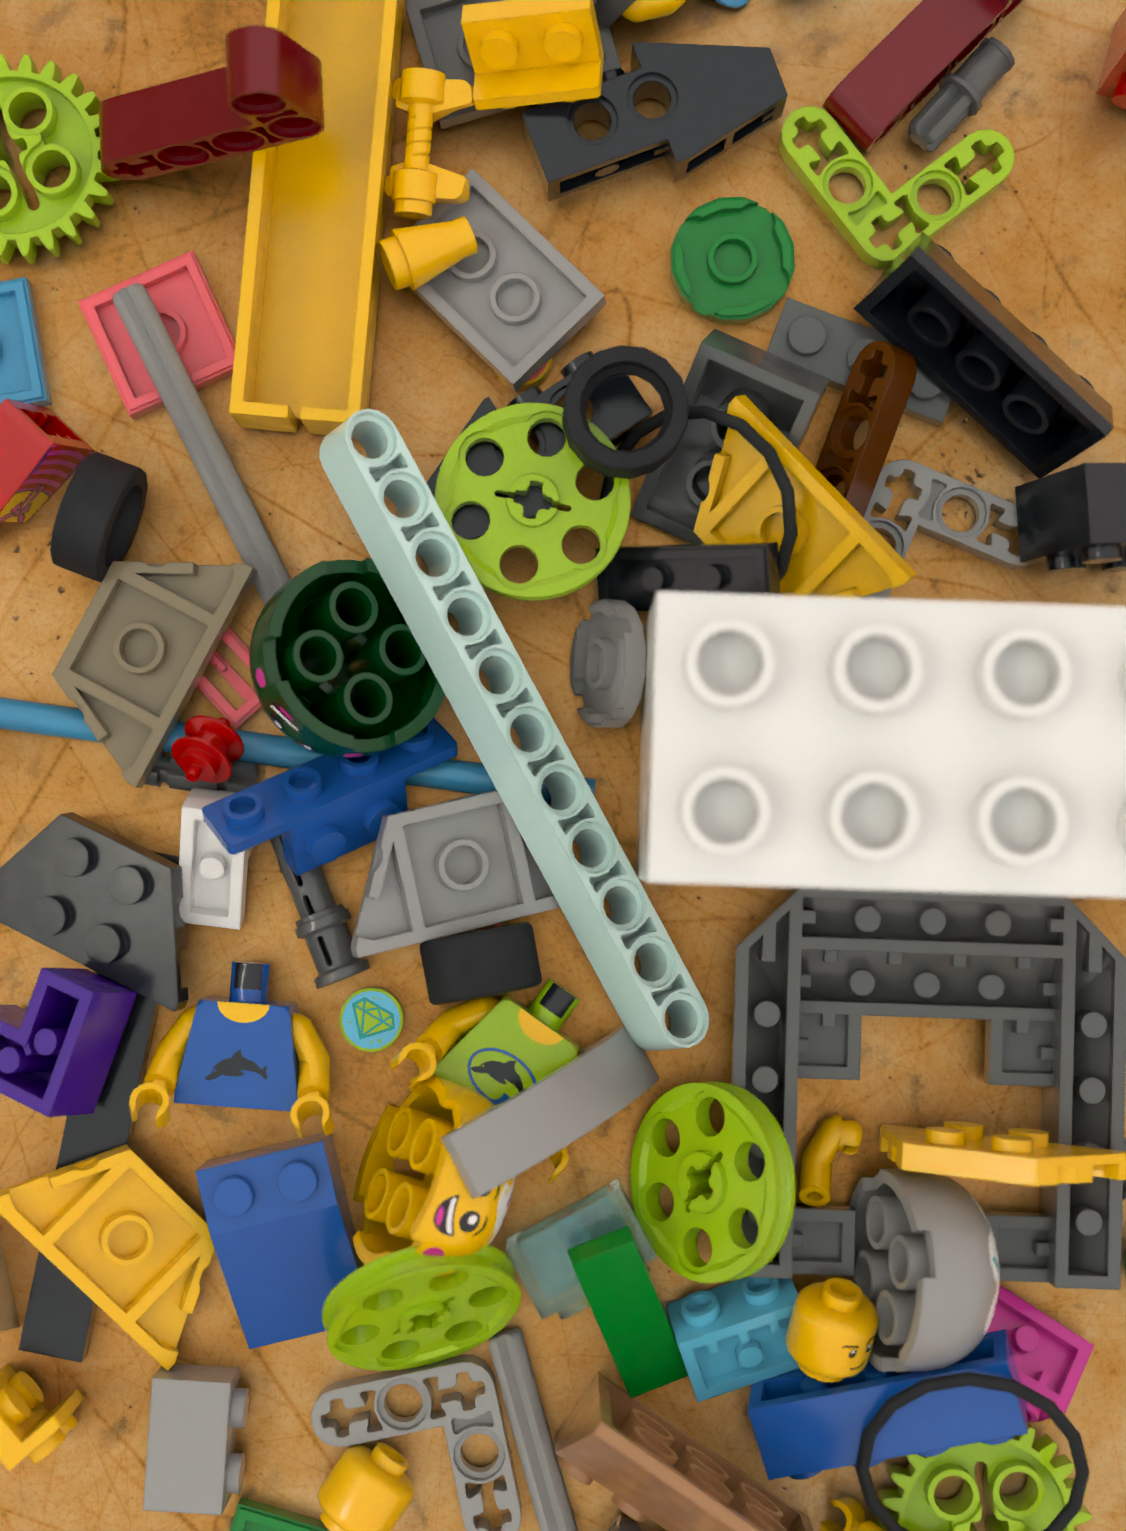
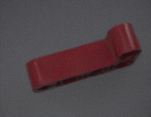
M1023 0L921 1L836 86L825 100L822 108L866 152H869L939 84L940 79L945 74L955 69Z
M244 26L230 31L225 36L226 67L111 97L99 104L101 172L106 176L121 180L147 179L319 135L324 131L325 126L321 61L289 36L272 27Z

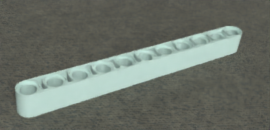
M373 409L357 411L325 436L320 445L319 458L322 467L631 1039L637 1046L646 1051L690 1048L699 1044L705 1037L709 1027V1013L706 1004L397 427L388 416L380 411ZM351 438L358 440L362 444L367 458L357 452ZM384 496L395 504L398 517L387 509ZM416 554L421 556L427 563L429 576L418 567L415 559ZM447 611L453 614L458 621L460 627L459 634L450 626ZM479 669L489 679L490 692L481 684ZM510 727H513L519 735L521 741L520 749L512 741ZM542 784L549 790L551 806H548L543 799L541 793ZM573 841L577 843L581 852L580 863L576 860L573 853ZM604 898L608 900L611 907L610 920L603 908ZM635 954L639 957L641 963L640 976L634 966ZM666 1010L671 1019L670 1030L667 1029L665 1024Z

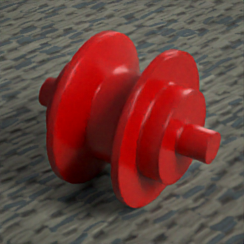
M198 715L189 718L184 726L186 737L178 738L172 745L171 752L174 760L186 773V779L191 782H197V780L209 783L225 782L232 774L230 762L237 761L244 753V743L241 737L230 726V721L224 717L217 719Z

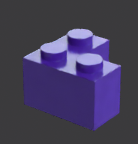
M42 968L27 1010L17 1005H0V1093L47 1117L93 1114L137 992L88 969Z

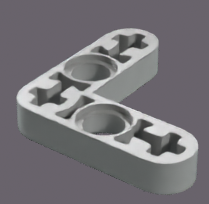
M896 460L882 468L864 519L876 531H881L889 536L894 550L903 559L915 532L918 531L1003 568L1014 570L1025 568L1031 564L1021 563L1020 551L1016 555L1011 554L1008 551L1010 541L1003 536L992 532L986 537V544L977 540V537L983 532L989 522L990 510L999 514V517L993 522L992 526L1004 531L1014 529L1018 525L1016 504L915 461ZM900 475H906L911 479L909 489L917 494L916 499L907 498L899 506L894 520L907 522L904 530L890 519L871 517L870 515L872 508H875L880 514L887 510L893 496V491L885 487V481L895 482ZM958 497L971 503L975 509L976 519L975 524L970 530L957 532L946 526L942 518V509L947 500ZM892 588L861 598L887 599Z
M459 1355L416 1368L390 1370L337 1381L326 1386L319 1393L311 1412V1425L316 1436L324 1443L333 1447H347L444 1426L466 1531H519L522 1503L496 1378L491 1366L485 1360L474 1355ZM469 1372V1377L473 1382H483L484 1386L476 1391L475 1401L465 1402L462 1393L454 1392L442 1395L440 1401L442 1410H432L433 1389L428 1378L438 1377L437 1391L455 1386L458 1373ZM398 1384L414 1386L422 1397L421 1409L410 1417H400L393 1414L386 1403V1394L393 1386ZM365 1391H375L374 1411L380 1423H370L371 1410L353 1415L347 1429H340L337 1419H326L325 1414L331 1411L334 1399H342L345 1408L353 1409L366 1406L368 1396ZM474 1434H484L491 1437L498 1447L496 1459L484 1467H476L469 1464L461 1452L462 1444L468 1437ZM503 1475L505 1482L494 1481L493 1492L498 1509H509L510 1512L503 1515L501 1527L491 1528L487 1518L477 1519L476 1517L483 1513L485 1497L482 1484ZM467 1483L479 1484V1485L475 1486V1487L472 1488V1489H469Z

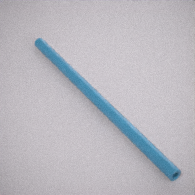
M0 697V729L103 743L98 741L84 721V715L79 708ZM177 722L163 748L164 752H171L175 740L180 737H186L184 733L185 722ZM234 729L244 743V753L237 761L292 769L323 755L297 744L287 736ZM454 759L444 761L405 779V785L478 794L496 789L482 763ZM585 778L594 795L596 779ZM542 784L541 793L543 799L547 804L551 805L549 790Z

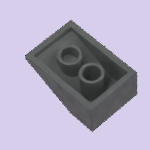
M714 329L701 342L684 386L689 399V406L707 405L725 413L729 403L735 396L746 395L799 450L830 379ZM704 418L688 420L684 436L673 456L657 470L646 474L630 515L690 543L705 544L693 530L701 502L706 499L709 493L710 484L708 476L714 455L721 452L728 427Z

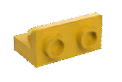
M504 0L463 5L461 25L475 73L472 98L477 110L510 109L517 106L575 102L598 98L601 95L604 51L593 0Z
M8 1363L0 1369V1461L8 1471L26 1456L36 1465L66 1439L65 1435L79 1422L72 1413L85 1399L77 1388L48 1412L41 1404L44 1401L41 1389L24 1371L16 1373Z

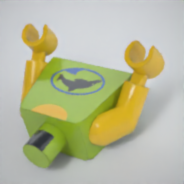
M549 978L529 1007L508 993L500 1000L493 996L466 1001L444 1010L417 1038L416 1043L408 1044L393 1057L390 1062V1068L393 1070L404 1059H410L419 1067V1077L409 1085V1088L416 1089L435 1074L440 1078L477 1091L496 1106L577 1057L579 1044L563 1033L560 1028L580 1002V999L565 987ZM569 1145L548 1157L554 1165V1172L550 1176L548 1183L555 1182L568 1162L567 1148Z

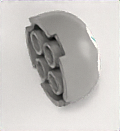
M879 1169L880 1172L875 1177L861 1178L849 1206H853L856 1210L853 1283L858 1285L863 1294L873 1302L879 1315V1325L868 1361L882 1372H920L942 1369L959 1362L971 1353L983 1339L992 1322L999 1294V1260L995 1238L988 1219L978 1202L962 1185L953 1179L939 1174L901 1169Z

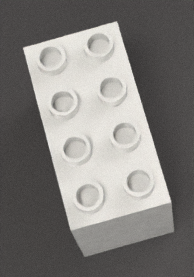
M656 592L644 625L646 675L641 699L636 875L638 879L649 883L1126 898V606Z

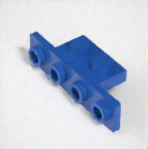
M433 717L428 725L418 734L399 745L373 755L358 758L319 756L202 808L203 819L231 855L238 854L281 835L285 862L296 876H299L377 840L382 816L408 810L405 779L457 756V742Z

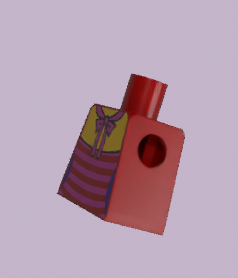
M6 398L0 404V523L24 524L30 520L75 473L85 458L95 451L50 408Z

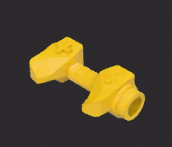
M418 67L403 69L401 78H397L392 85V98L396 99V107L408 114L404 162L393 165L390 168V175L385 178L384 190L388 196L392 197L395 216L413 220H428L432 218L433 207L436 206V203L464 204L470 198L469 180L463 175L430 164L429 156L431 154L430 142L432 141L431 129L433 128V122L454 111L474 105L472 98L473 86L467 81L446 79V74L441 71Z

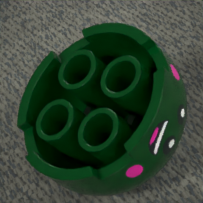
M370 558L362 561L334 560L326 562L324 560L310 566L287 581L272 595L255 623L250 643L249 664L257 698L268 717L278 729L297 744L316 753L331 757L358 758L373 755L399 745L418 734L428 725L445 697V693L377 567Z

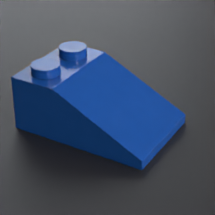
M324 1132L206 1161L195 1173L210 1237L249 1349L326 1331L321 1314L327 1296L338 1283L363 1266L354 1248L352 1237L355 1235V1230L332 1133L328 1136H325Z

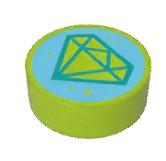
M374 986L362 988L348 997L341 1008L339 1016L340 1029L345 1039L353 1047L366 1052L380 1051L392 1045L401 1034L405 1022L404 1009L399 999L389 990Z

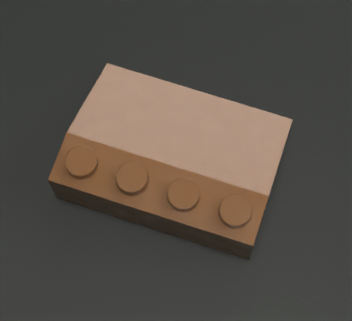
M597 1372L555 1434V1453L561 1457L558 1461L561 1468L571 1477L585 1485H590L595 1480L614 1493L612 1497L613 1503L622 1512L638 1522H644L646 1517H648L667 1531H814L806 1514L636 1397L630 1398L626 1390L600 1372Z

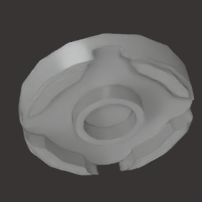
M603 599L594 601L588 607L592 614L591 619L581 620L579 627L575 631L570 655V682L574 695H583L585 707L578 708V713L590 727L620 728L633 717L642 696L646 675V642L643 625L636 609L624 600Z

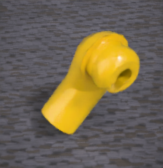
M833 1115L823 1120L801 1154L799 1199L801 1202L815 1207L824 1206L831 1200L832 1163L837 1151L846 1155H853L858 1152V1146L861 1145L863 1130L858 1121L842 1120V1115Z

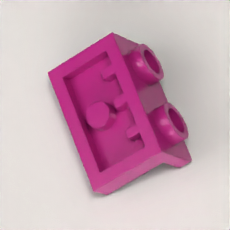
M999 1284L996 1310L986 1333L1006 1329L1021 1383L1054 1401L1065 1414L1094 1345ZM1026 1402L1027 1422L1034 1423L1050 1419L1044 1411Z

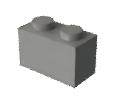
M175 1363L168 1371L161 1366L153 1376L143 1510L222 1515L232 1494L241 1493L245 1455L244 1453H234L236 1428L244 1429L246 1426L249 1408V1389L239 1388L240 1367Z

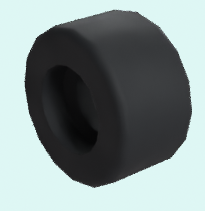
M528 922L433 939L420 944L429 1001L433 1005L455 1003L538 986L542 981L533 928Z

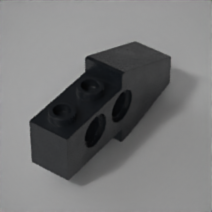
M637 42L632 44L631 72L624 73L622 69L604 72L602 75L601 95L598 98L575 102L529 105L530 109L521 112L522 133L549 202L664 159L673 182L684 179L780 118L788 94L771 49L768 47ZM653 98L661 101L668 111L658 118H646L637 112L635 105L643 99ZM586 120H597L602 122L609 132L598 140H587L582 138L575 129Z
M588 351L568 363L560 372L564 378L545 391H542L539 385L531 387L514 398L508 406L521 403H545L562 407L564 405L565 389L575 370L590 358L593 352ZM617 375L605 379L594 388L587 401V408L592 415L591 422L609 438L615 447L623 442L633 427L652 417L651 409L628 375ZM489 396L481 402L462 432L482 416L497 410ZM542 422L535 425L528 435V438L537 444L539 448L538 455L550 457L558 454L566 442L563 430L551 422ZM486 441L476 443L470 448L466 456L468 468L479 476L493 475L499 471L504 460L501 449L494 443ZM443 460L427 482L434 498L437 477ZM530 486V491L527 495H516L515 498L501 493L495 494L498 497L512 498L515 503L521 504L524 510V517L528 519H535L539 509L549 510L550 507L559 510V507L552 506V502L542 498V488L538 486ZM474 504L464 505L459 508L452 520V527L455 533L467 540L478 539L483 536L490 524V517L486 510Z

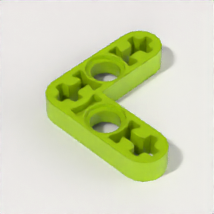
M803 106L792 111L784 121L778 140L779 152L784 162L858 257L868 266L877 269H887L892 261L922 232L931 239L992 194L1006 180L1015 161L1014 149L1010 141L1002 133L991 129L978 130L969 134L891 193L837 122L824 109L815 106ZM798 127H801L806 133L812 132L815 129L821 132L817 147L827 161L834 152H838L840 157L830 161L820 175L814 173L821 160L815 150L809 145H805L800 149L794 145L798 135ZM974 150L981 156L992 152L997 158L991 168L993 175L986 168L980 169L968 179L963 187L958 176L970 166L975 157ZM839 173L855 175L863 185V196L854 203L844 204L838 202L829 191L830 179ZM927 184L942 186L950 196V209L941 215L926 213L917 202L918 190ZM965 190L970 192L971 194L966 195ZM902 204L904 211L901 208L897 207V205ZM905 212L911 223L898 233L893 242L895 250H892L886 244L880 245L878 248L874 247L870 242L876 232L874 225L877 224L883 231L888 230L900 221ZM915 227L920 229L922 232L916 233Z

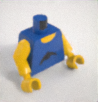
M232 961L229 997L206 996L199 999L197 1006L183 1010L158 1044L146 1073L145 1083L135 1088L130 1095L129 1107L133 1122L136 1121L138 1111L144 1104L155 1103L160 1106L156 1116V1127L166 1126L170 1120V1100L168 1095L175 1091L174 1103L290 1111L291 1120L299 1138L304 1136L302 1130L303 1123L307 1118L314 1115L322 1116V1128L325 1136L330 1135L334 1131L335 1124L327 1103L330 1097V1055L311 1019L298 1014L296 1002L268 1000L270 963Z

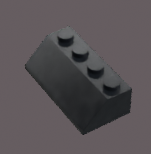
M924 232L892 261L853 308L891 344L910 352L916 361V366L1039 479L1107 437L1114 428L1112 406L1094 390L1092 384L1083 376L1075 373L1048 348L1047 343L1042 337L1030 331L1001 304L999 298L992 291L980 285L954 260L947 249L936 244Z

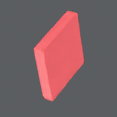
M193 250L78 301L125 408L133 420L165 405L113 303V295L122 288L141 283L147 289L197 391L233 374L235 340Z

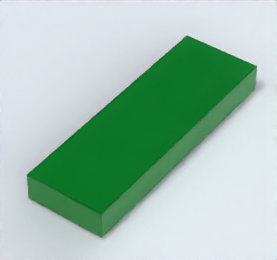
M629 1225L567 1249L571 1265L630 1398L687 1377L688 1373L675 1334Z

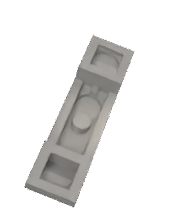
M622 1025L580 1051V1055L507 1101L486 1109L441 1137V1140L473 1199L500 1186L582 1137L641 1096L659 1080V1077L645 1050L635 1044L625 1026Z

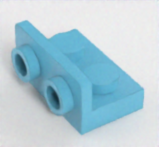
M745 1277L708 1290L693 1292L685 1298L670 1302L666 1306L697 1402L799 1368L797 1362L788 1352L786 1345V1333L798 1296L792 1279Z

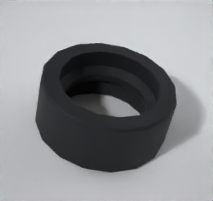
M618 345L594 353L577 367L565 389L562 425L569 447L585 466L606 477L632 479L654 472L673 456L687 427L689 399L682 377L667 359L644 347ZM617 375L637 376L649 382L660 395L664 407L663 425L657 436L646 446L631 451L614 450L600 443L590 431L586 418L587 401L594 388L605 379Z
M99 452L87 456L72 477L57 512L50 546L52 563L101 583L112 562L123 561L131 547L145 506L148 488L147 474L139 467Z

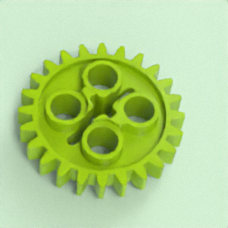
M0 54V110H2L9 136L22 151L19 154V160L28 180L35 189L40 201V207L37 210L30 209L25 187L11 169L14 165L13 158L4 139L0 135V190H11L10 201L0 210V261L3 264H9L15 248L19 249L29 264H35L37 246L44 245L55 258L60 257L58 238L64 235L77 245L82 244V237L76 226L81 221H84L89 225L99 227L101 222L91 208L94 203L113 205L114 202L110 193L102 186V182L120 180L106 176L101 172L99 114H97L101 102L96 94L91 91L82 95L84 85L75 73H72L62 81V72L54 61L50 60L40 74H38L37 65L28 54L23 55L18 70H13L4 55ZM36 109L47 110L45 119L39 126L32 129L21 128L22 120L27 113ZM58 166H68L71 168L69 177L63 184L52 188L45 187V178L49 171Z
M1027 1422L1028 1434L1014 1436L1011 1440L1001 1444L987 1445L978 1442L950 1447L945 1452L935 1456L906 1455L910 1462L907 1468L888 1464L886 1468L892 1480L898 1485V1488L879 1490L878 1496L883 1505L894 1510L890 1514L900 1526L909 1531H978L974 1523L981 1521L982 1507L980 1493L975 1482V1465L978 1462H984L983 1497L994 1514L986 1516L985 1531H1042L1050 1525L1068 1503L1074 1478L1067 1477L1072 1473L1075 1466L1066 1454L1052 1458L1058 1445L1048 1434L1040 1437L1033 1443L1035 1429L1030 1422ZM1015 1472L1027 1474V1483L1018 1494L1012 1496L999 1494L1000 1485L1006 1476ZM959 1476L964 1479L961 1491L954 1498L944 1500L934 1496L937 1484L945 1477ZM1084 1505L1081 1506V1510L1063 1531H1079L1074 1528L1075 1525L1084 1524L1092 1520L1090 1512ZM877 1519V1524L886 1530V1528Z

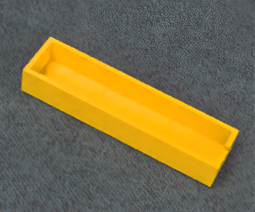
M267 0L265 26L283 32L317 56L321 61L325 126L324 131L311 138L253 152L229 414L240 428L297 433L298 420H300L309 434L328 435L357 411L369 408L382 264L377 242L384 239L388 195L385 193L384 186L386 176L390 175L396 99L392 98V85L399 76L405 0Z

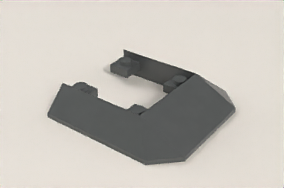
M799 887L735 947L731 1083L752 1093L773 1114L789 1146L794 1173L796 1162L798 1078L860 1080L862 1015L986 1020L984 1082L989 1085L1042 1086L1041 1130L1049 1132L1048 1143L1124 1151L1126 958L1068 896ZM754 1143L749 1150L748 1162L752 1173L759 1179L764 1172L765 1160L761 1148ZM1093 1176V1181L1089 1183H1060L1058 1185L1040 1186L1039 1213L984 1211L996 1242L999 1260V1281L1049 1282L1054 1288L1120 1290L1123 1180ZM795 1204L791 1225L780 1250L764 1268L749 1277L792 1279V1274L854 1276L856 1210L853 1206L824 1205L815 1207ZM747 1209L742 1218V1230L747 1241L753 1245L758 1237V1224L753 1213Z

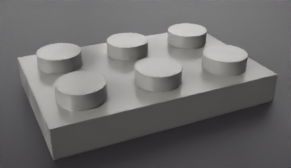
M472 168L465 175L469 180L470 198L464 204L436 203V206L433 207L432 218L418 220L413 226L451 221L465 216L474 233L478 253L462 259L413 292L517 392L606 305V299L601 291Z

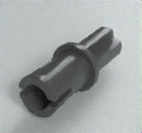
M986 37L954 74H945L939 81L940 90L910 122L908 133L910 139L925 151L935 150L966 115H976L982 108L981 100L1015 64L1014 57L1007 46L993 37L990 39Z

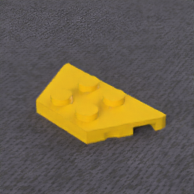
M746 395L733 398L728 405L726 413L744 419L775 448L794 488L798 534L786 575L780 581V595L861 598L904 585L917 576L913 568ZM727 428L722 450L714 455L708 476L710 484L709 493L706 499L701 502L693 532L705 544L778 542L779 553L784 535L781 492L764 456L736 430Z
M945 1121L944 1127H927L926 1129L889 1124L880 1125L879 1151L888 1152L887 1158L896 1162V1166L901 1170L1029 1186L1089 1183L1093 1181V1176L1126 1180V1151L1048 1143L1049 1132L1042 1130L1011 1128L1008 1129V1135L996 1134L986 1136L983 1135L984 1125L972 1122Z
M127 1144L0 1190V1214L168 1371L176 1362L179 1353L176 1348L188 1313H193L201 1291L199 1281L203 1270L210 1265L215 1251L207 1221Z

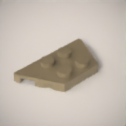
M113 561L52 675L69 700L74 701L83 713L85 723L96 739L103 742L123 771L121 775L128 784L136 788L144 786L258 572L253 567L245 563L197 565L194 562L147 564L139 561Z

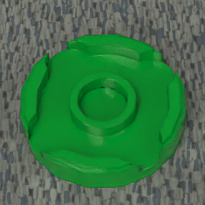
M720 197L696 207L679 227L670 250V278L680 300L698 317L719 325L747 324L767 315L784 298L795 270L794 243L785 223L773 211L770 213L766 208L758 206V202L745 197Z

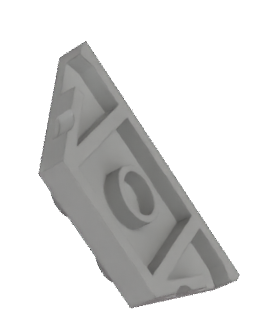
M497 789L382 816L351 942L353 957L361 958L560 908Z

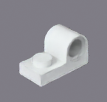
M193 787L182 805L179 865L182 866L183 898L180 902L179 911L185 923L240 930L244 921L248 859L253 847L235 855L229 854L204 822L202 814L204 806L236 792Z

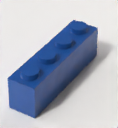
M1006 1329L986 1333L976 1348L965 1358L953 1365L938 1370L882 1372L868 1361L864 1370L855 1376L844 1378L839 1382H821L809 1377L801 1369H795L752 1384L747 1411L768 1479L790 1477L802 1480L811 1478L823 1470L851 1465L856 1467L862 1432L887 1399L925 1378L974 1372L1014 1379L1021 1383ZM974 1386L928 1392L894 1412L875 1437L869 1467L876 1466L889 1458L911 1454L924 1457L935 1456L945 1452L950 1447L978 1442L987 1445H997L1011 1440L1014 1436L1028 1434L1026 1401L1012 1393Z

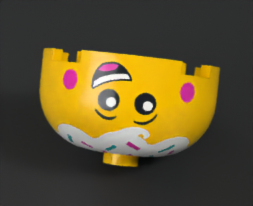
M419 1075L411 1079L410 1084L413 1081H415L419 1077ZM432 1075L416 1089L410 1088L412 1093L406 1098L400 1108L387 1105L366 1147L353 1196L354 1201L364 1204L363 1231L358 1230L352 1237L356 1253L364 1264L413 1246H417L415 1253L429 1256L473 1255L492 1242L507 1213L513 1193L515 1177L489 1192L472 1199L441 1140V1137L486 1109L493 1107L494 1104L485 1096L466 1086ZM397 1158L410 1162L413 1170L425 1173L424 1179L420 1180L395 1172L394 1159ZM449 1271L435 1277L446 1276L456 1271Z

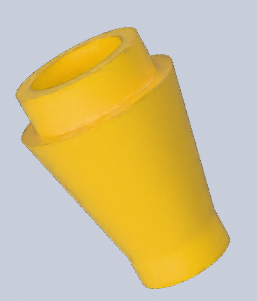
M465 216L451 221L390 229V237L377 242L383 267L391 285L396 291L408 286L412 291H415L462 259L478 253L474 233Z

